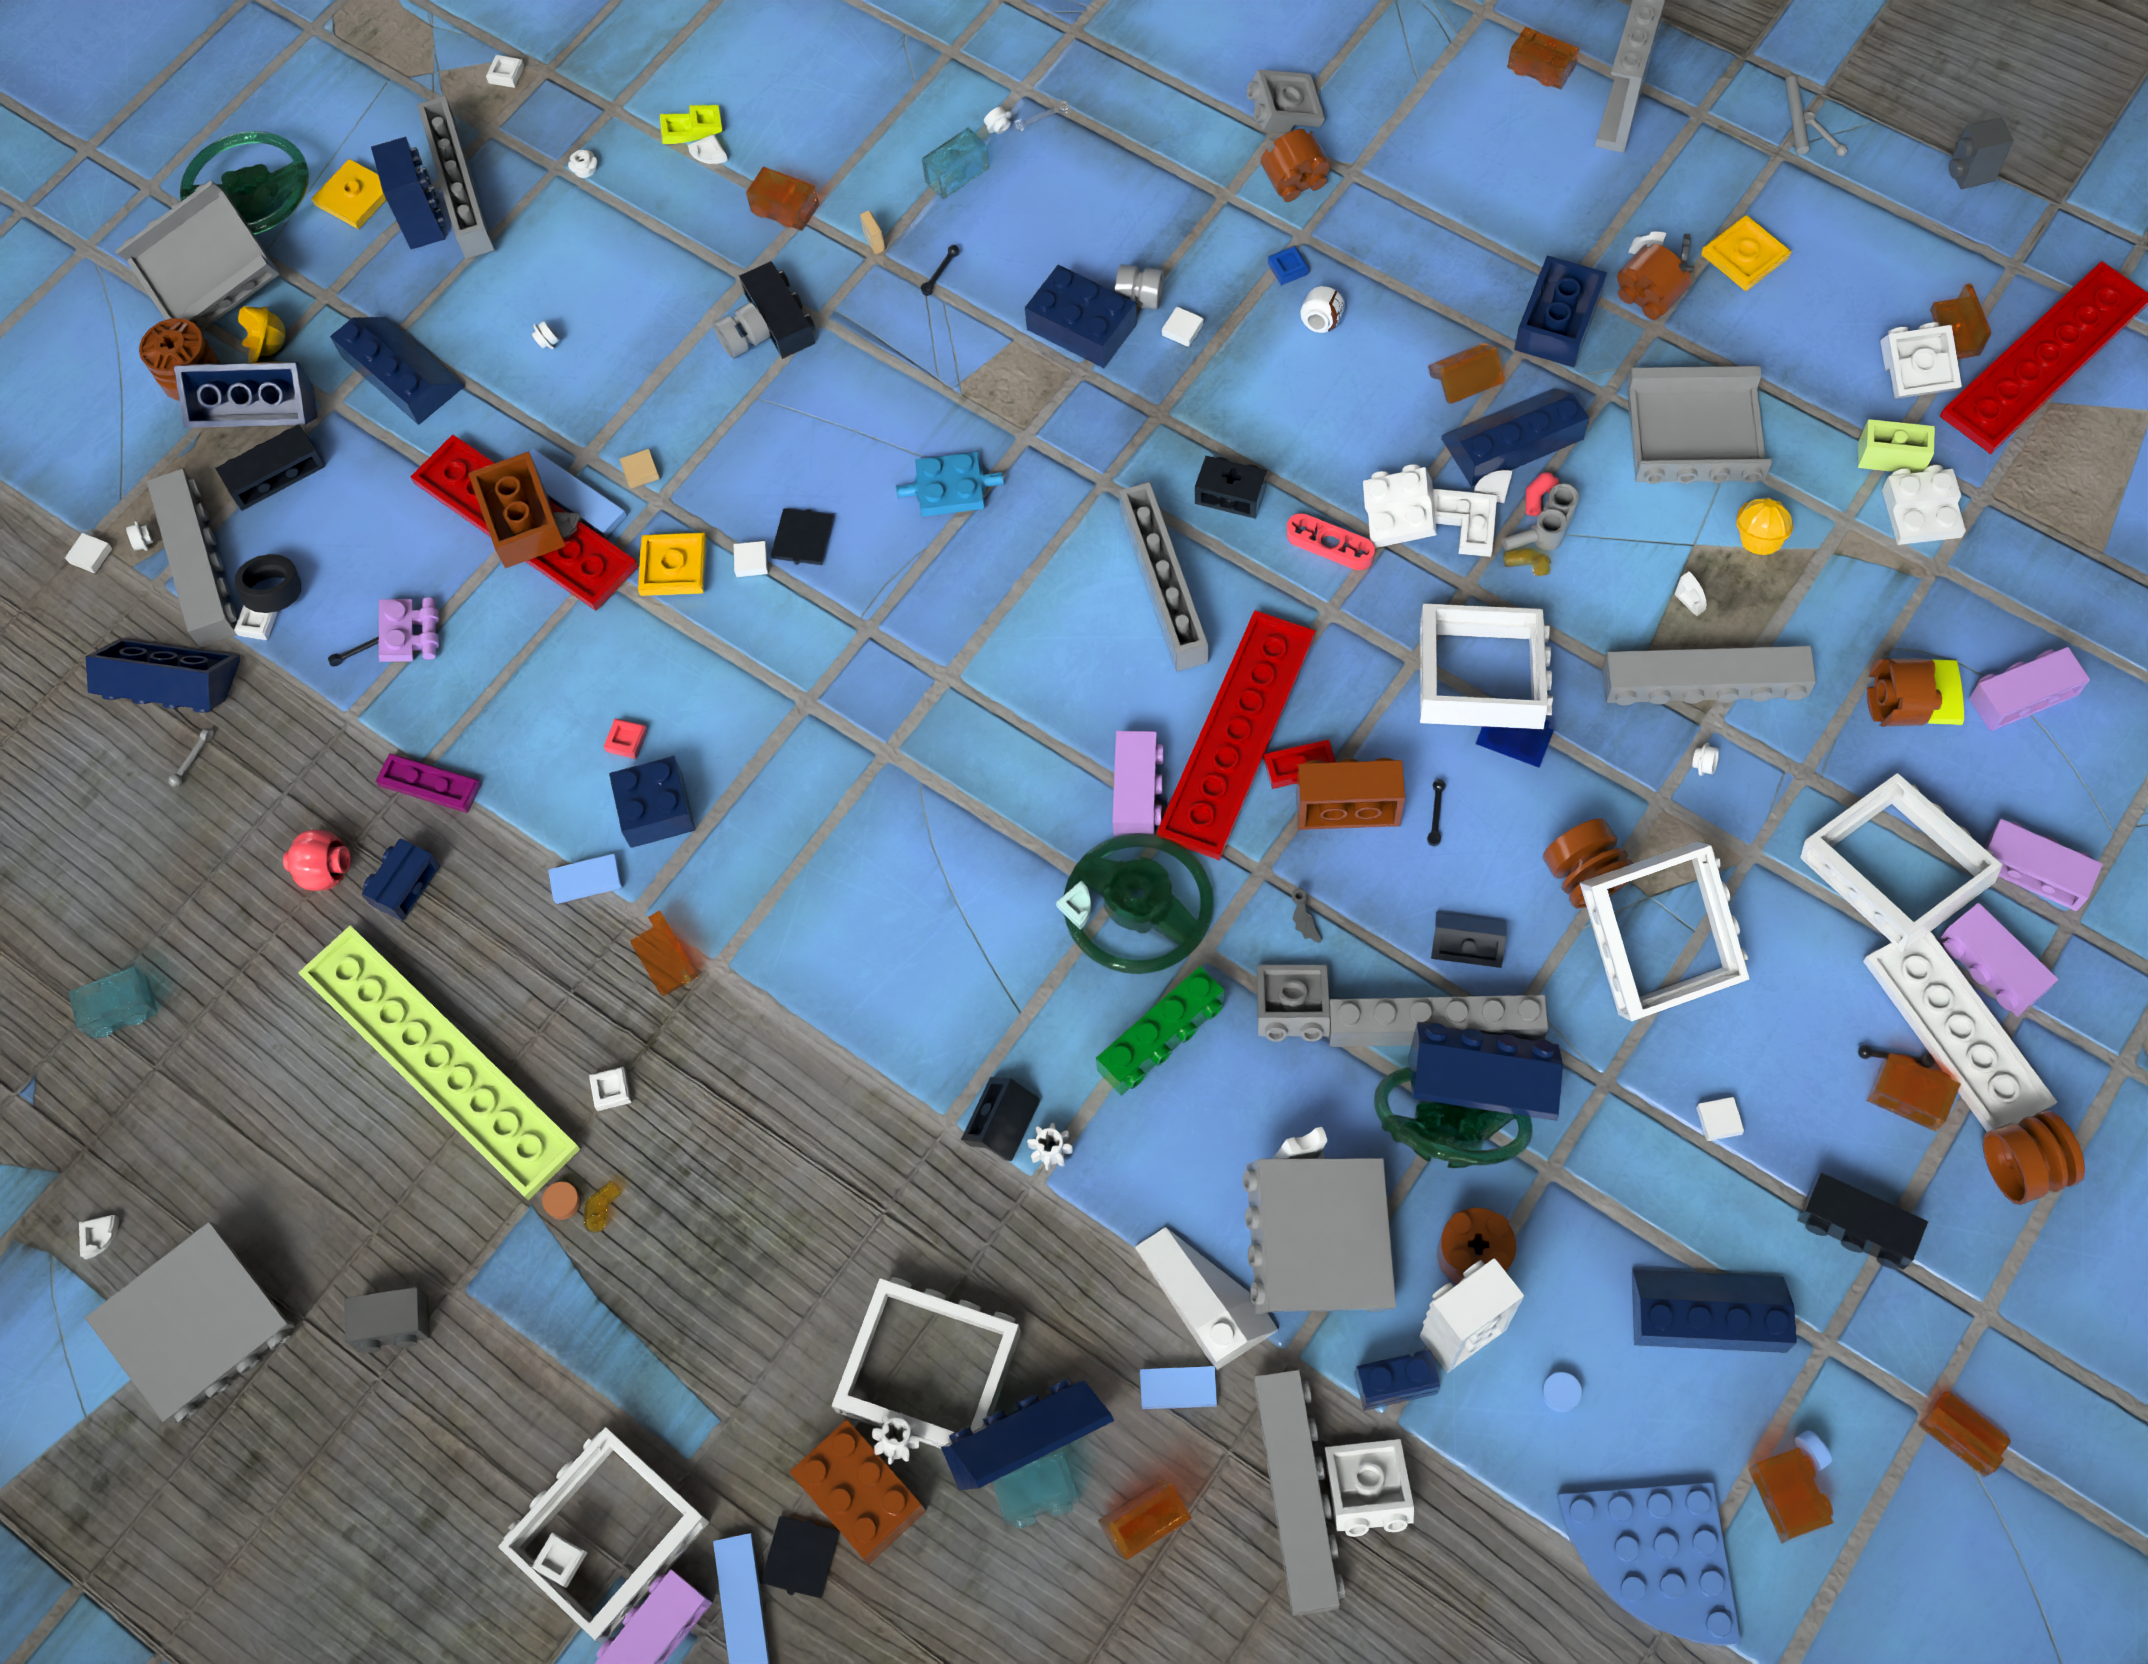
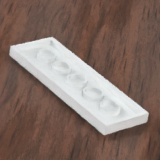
M1931 931L1904 952L1893 943H1890L1866 956L1863 961L1987 1132L2009 1123L2019 1125L2023 1118L2028 1116L2034 1117L2037 1113L2048 1110L2057 1103L2056 1099Z

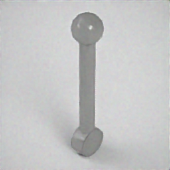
M1805 112V124L1812 125L1836 149L1838 156H1845L1848 152L1847 146L1840 145L1815 120L1816 116L1813 112Z
M204 728L201 731L199 741L176 774H172L168 780L171 786L177 787L182 783L181 777L204 744L213 738V730Z

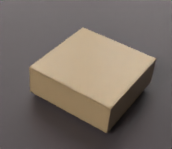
M868 210L861 213L860 219L863 234L875 255L883 252L885 245L882 231L872 212Z
M649 449L619 459L630 489L660 479Z

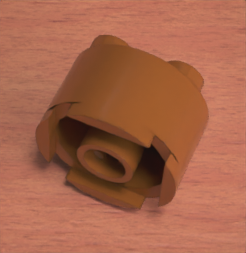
M1297 129L1282 135L1273 142L1276 147L1270 153L1266 149L1261 157V165L1278 195L1285 202L1295 200L1300 195V192L1309 188L1313 191L1318 190L1327 182L1325 176L1330 170L1331 163L1311 130L1310 133H1306L1305 129Z
M1653 243L1650 247H1647V244H1645L1618 272L1617 280L1620 286L1618 295L1625 303L1632 304L1634 302L1642 307L1643 313L1649 319L1657 320L1690 287L1691 276L1688 270L1683 274L1679 268V264L1682 261L1672 251L1659 244Z
M1878 659L1873 664L1869 677H1875L1874 686L1867 687V703L1874 722H1881L1879 726L1882 727L1922 726L1930 720L1933 711L1939 710L1942 704V694L1940 690L1936 689L1934 677L1935 663L1932 659Z
M1485 1208L1465 1209L1452 1215L1445 1225L1437 1248L1438 1263L1443 1273L1455 1285H1458L1465 1278L1463 1273L1480 1260L1487 1264L1495 1258L1505 1272L1508 1273L1516 1254V1239L1509 1221L1503 1215ZM1472 1244L1478 1245L1479 1249L1483 1250L1481 1255L1475 1254L1474 1248H1471Z

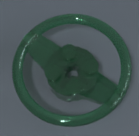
M245 131L214 141L193 158L181 180L180 200L186 199L200 186L193 185L198 173L209 160L219 153L234 146L248 143H263L278 147L291 157L292 163L273 173H270L263 164L244 167L236 171H227L221 176L222 184H217L226 191L255 235L277 226L296 210L307 191L309 170L302 152L291 141L269 132Z
M1143 833L1125 834L1098 844L1079 860L1072 870L1065 887L1064 895L1082 880L1088 888L1103 897L1104 909L1117 925L1129 930H1135L1138 933H1147L1153 928L1179 945L1169 953L1146 960L1123 959L1111 955L1096 946L1086 935L1083 928L1080 930L1064 914L1066 926L1078 947L1098 964L1122 973H1153L1181 962L1202 942L1213 917V889L1201 863L1183 846L1157 835ZM1131 847L1153 848L1172 855L1186 866L1196 881L1200 895L1198 919L1196 920L1172 894V884L1168 873L1158 862L1146 857L1123 862V860L1119 862L1103 857L1112 852ZM1139 890L1144 891L1143 897H1132V891H1135L1136 893H1138Z
M1409 1067L1398 1069L1387 1075L1378 1084L1374 1093V1108L1382 1123L1381 1128L1385 1132L1389 1131L1396 1143L1402 1142L1409 1146L1424 1160L1430 1162L1431 1157L1449 1162L1448 1168L1492 1165L1508 1161L1521 1154L1532 1139L1533 1124L1529 1116L1438 1102L1419 1103L1416 1106L1414 1118L1393 1114L1388 1103L1389 1094L1398 1085L1411 1081ZM1516 1119L1518 1133L1513 1141L1499 1148L1482 1150L1485 1140L1493 1136L1511 1120Z

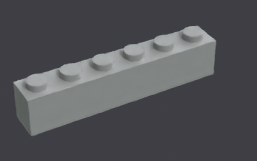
M446 96L417 104L455 237L465 259L494 251L457 123Z
M184 469L148 480L149 492L188 633L200 648L237 635L234 631V622L238 621V617L233 605L228 603L227 596H230L231 593L226 580L220 576L219 571L224 570L219 555L213 551L212 546L216 545V540L211 529L206 526V521L210 519L204 504L200 503L198 498L203 496L198 481L195 478L190 479Z
M1147 482L1119 490L1120 511L1176 672L1208 663V643L1151 483Z
M1811 646L1607 652L1602 667L1606 703H1617L1619 705H1631L1635 702L1665 704L1669 701H1684L1693 704L1703 700H1718L1727 703L1737 699H1752L1753 701L1762 702L1771 698H1786L1787 700L1796 701L1809 697L1816 683Z
M1545 995L1330 999L1329 1047L1411 1046L1417 1023H1438L1448 1028L1461 1030L1476 1029L1481 1033L1494 1035L1509 1034L1519 1039L1532 1041L1544 1040L1548 1030Z
M1299 1370L1254 1376V1389L1291 1615L1298 1616L1338 1610L1340 1606L1339 1599L1345 1598V1589L1342 1575L1334 1574L1332 1559L1338 1558V1549L1335 1534L1328 1535L1325 1519H1331V1508L1328 1495L1321 1496L1318 1480H1324L1325 1476L1321 1456L1314 1457L1312 1442L1318 1441L1315 1418L1307 1417L1305 1404L1311 1403L1308 1380L1301 1381Z

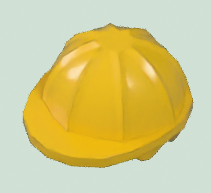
M241 307L238 322L248 333L247 338L242 341V345L249 348L248 363H256L259 356L274 354L282 347L286 333L285 327L279 317L268 311V307Z
M1769 497L1745 503L1740 508L1736 518V527L1739 530L1742 546L1746 550L1758 555H1768L1778 551L1785 540L1791 536L1794 529L1791 515L1783 503Z

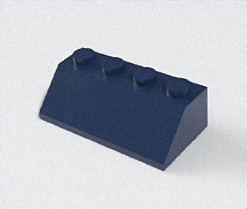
M353 317L330 336L342 359L418 425L465 387L459 379L386 317Z
M299 362L187 364L174 366L184 428L306 425L318 418L314 388Z
M1553 388L1442 435L1441 439L1470 486L1473 487L1481 478L1491 472L1500 470L1511 471L1584 440L1589 417L1574 394Z
M121 638L85 656L88 693L102 695V698L107 700L132 699V702L135 704L154 702L161 703L165 708L189 707L193 708L194 712L199 713L211 712L213 708L226 701L240 663V655Z
M1438 1023L1416 1024L1408 1056L1413 1099L1558 1120L1563 1062L1558 1044H1553L1547 1040L1532 1041L1519 1039L1509 1034L1494 1035L1481 1033L1476 1029L1461 1030L1448 1028Z
M1632 1270L1634 1345L1787 1353L1797 1343L1794 1303L1784 1277Z
M1068 1377L1049 1386L1051 1393L1040 1399L1037 1393L1016 1402L1018 1409L1005 1415L1004 1410H1000L983 1418L982 1420L985 1424L983 1427L972 1431L970 1426H967L950 1434L951 1442L942 1446L941 1449L958 1489H979L1113 1422V1416L1084 1380L1072 1383Z

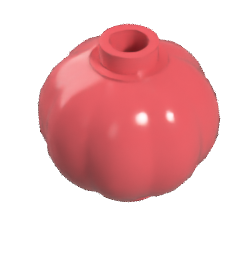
M319 829L300 833L293 840L289 851H286L283 857L284 868L290 872L295 883L299 887L310 891L329 890L339 884L343 874L331 876L330 873H346L351 863L350 852L346 846H343L341 839L330 831Z

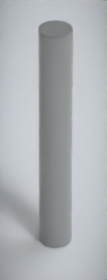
M1789 76L1785 82L1796 150L1798 154H1805L1809 151L1798 78L1796 76Z

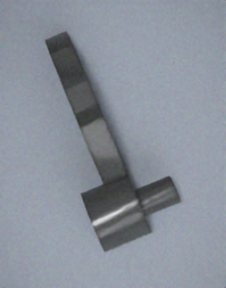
M1690 234L1683 235L1682 262L1679 264L1683 274L1687 270L1688 272H1694V266L1687 265Z
M1300 888L1295 889L1291 895L1292 901L1297 905L1293 915V921L1296 923L1295 930L1302 932L1304 939L1311 938L1314 942L1320 943L1322 940L1314 927L1312 915L1306 912V892Z

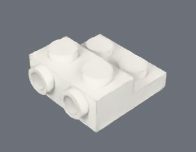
M1939 322L1921 325L1919 330L1908 331V327H1899L1889 330L1888 335L1880 340L1885 371H1890L1895 399L1954 391L1962 387L1952 325L1939 326Z
M1407 465L1400 473L1390 475L1383 471L1372 474L1371 479L1363 481L1365 509L1369 516L1370 541L1374 544L1375 548L1437 535L1432 479L1426 467L1421 468L1418 465Z
M1933 465L1927 467L1923 472L1911 473L1909 469L1905 468L1896 470L1891 476H1888L1882 492L1897 545L1963 537L1966 529L1958 506L1961 493L1953 469L1943 470L1941 465Z
M1401 1439L1325 1447V1459L1331 1488V1501L1336 1531H1345L1347 1535L1356 1537L1366 1534L1369 1528L1384 1526V1529L1388 1532H1399L1404 1530L1407 1524L1414 1522V1505Z

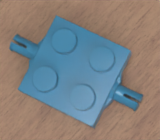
M978 452L915 459L917 474L914 483L896 485L897 498L916 496L920 503L922 517L984 509L983 495L985 487L1004 485L1002 471L983 474L979 466Z

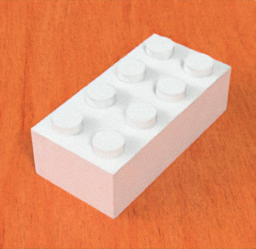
M1495 1258L1487 1264H1484L1482 1260L1476 1262L1463 1273L1465 1278L1454 1287L1450 1282L1432 1296L1434 1300L1429 1304L1430 1310L1426 1312L1427 1318L1422 1322L1424 1326L1420 1338L1447 1373L1505 1332L1524 1298L1523 1293Z

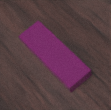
M389 753L375 781L379 787L465 813L469 812L481 787V783L477 779Z

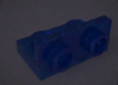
M1545 720L1543 729L1482 726L1475 744L1540 768L1555 730L1549 728L1551 722Z

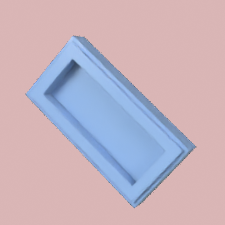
M615 854L548 869L552 896L556 904L622 888L618 861Z
M1215 1366L1140 1369L1142 1410L1217 1407Z

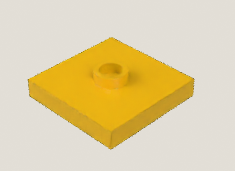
M348 159L311 198L315 206L358 230L386 201L378 174L351 159Z
M1745 215L1704 246L1701 255L1744 291H1748L1788 260L1792 251L1748 215Z
M705 532L642 535L638 592L640 596L704 593L707 543Z

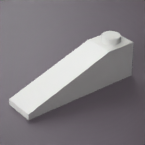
M1166 1227L1135 1246V1249L1212 1366H1215L1216 1371L1278 1331V1328L1267 1313L1256 1315V1305L1252 1304L1250 1292Z

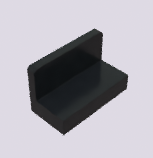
M1437 911L1431 959L1502 968L1507 936L1506 921L1503 919Z
M990 1077L961 1141L970 1147L987 1148L1002 1159L1012 1161L1040 1099L1011 1078Z

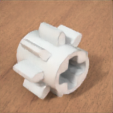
M1051 1123L1050 1128L1043 1130L1037 1126L1036 1140L1029 1139L1027 1141L1029 1148L1036 1149L1031 1155L1032 1162L1035 1163L1041 1160L1044 1162L1046 1170H1049L1051 1165L1057 1163L1062 1167L1065 1166L1064 1153H1073L1072 1146L1064 1144L1069 1138V1132L1065 1130L1059 1133L1055 1128V1123ZM1049 1142H1055L1056 1146L1052 1147L1051 1152L1045 1151L1044 1147H1048Z
M900 1413L898 1418L892 1419L884 1415L882 1417V1429L875 1428L872 1431V1438L880 1441L875 1445L874 1453L875 1455L884 1453L888 1457V1464H892L894 1459L900 1458L908 1462L909 1448H919V1439L912 1436L917 1431L916 1422L908 1424L903 1420V1413ZM894 1435L895 1438L889 1440V1436Z

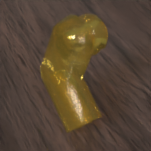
M1529 548L1504 551L1503 553L1505 567L1533 565L1532 571L1535 576H1544L1550 573L1549 563H1551L1548 555Z
M611 1180L588 1198L584 1204V1226L590 1232H600L606 1227L608 1205L622 1194Z

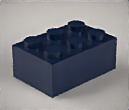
M406 136L371 146L382 191L410 249L445 240L442 227L446 226V222L441 209H436L438 204H440V200L435 187L429 188V185L432 184L426 167L420 168V165H423L417 147L411 148Z
M1547 255L1519 325L1514 350L1574 368L1602 296L1607 272Z
M1059 264L1025 306L1028 331L1102 368L1107 366L1137 325L1136 302Z

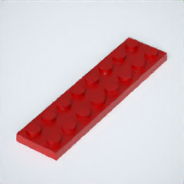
M2101 261L1942 410L1939 417L1989 454H1992L2148 306V292Z
M451 435L410 478L416 486L490 537L468 473L495 463L455 435ZM550 501L553 512L567 513ZM578 521L576 525L577 530L564 540L566 547L525 562L597 611L638 568V564L631 556Z
M1254 610L1156 832L1158 839L1216 860H1221L1264 759V754L1267 752L1313 644L1316 634L1315 630Z

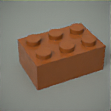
M529 451L468 473L494 548L505 569L566 547L540 474Z
M1378 758L1374 761L1359 762L1356 759H1344L1335 763L1311 760L1305 764H1298L1296 785L1298 830L1400 826L1405 802L1402 760Z
M847 1419L789 1471L869 1565L926 1512L922 1504L881 1457L875 1455L874 1449Z

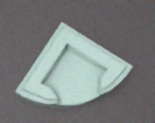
M1082 880L1056 902L1057 907L1080 930L1088 921L1091 913L1089 891Z

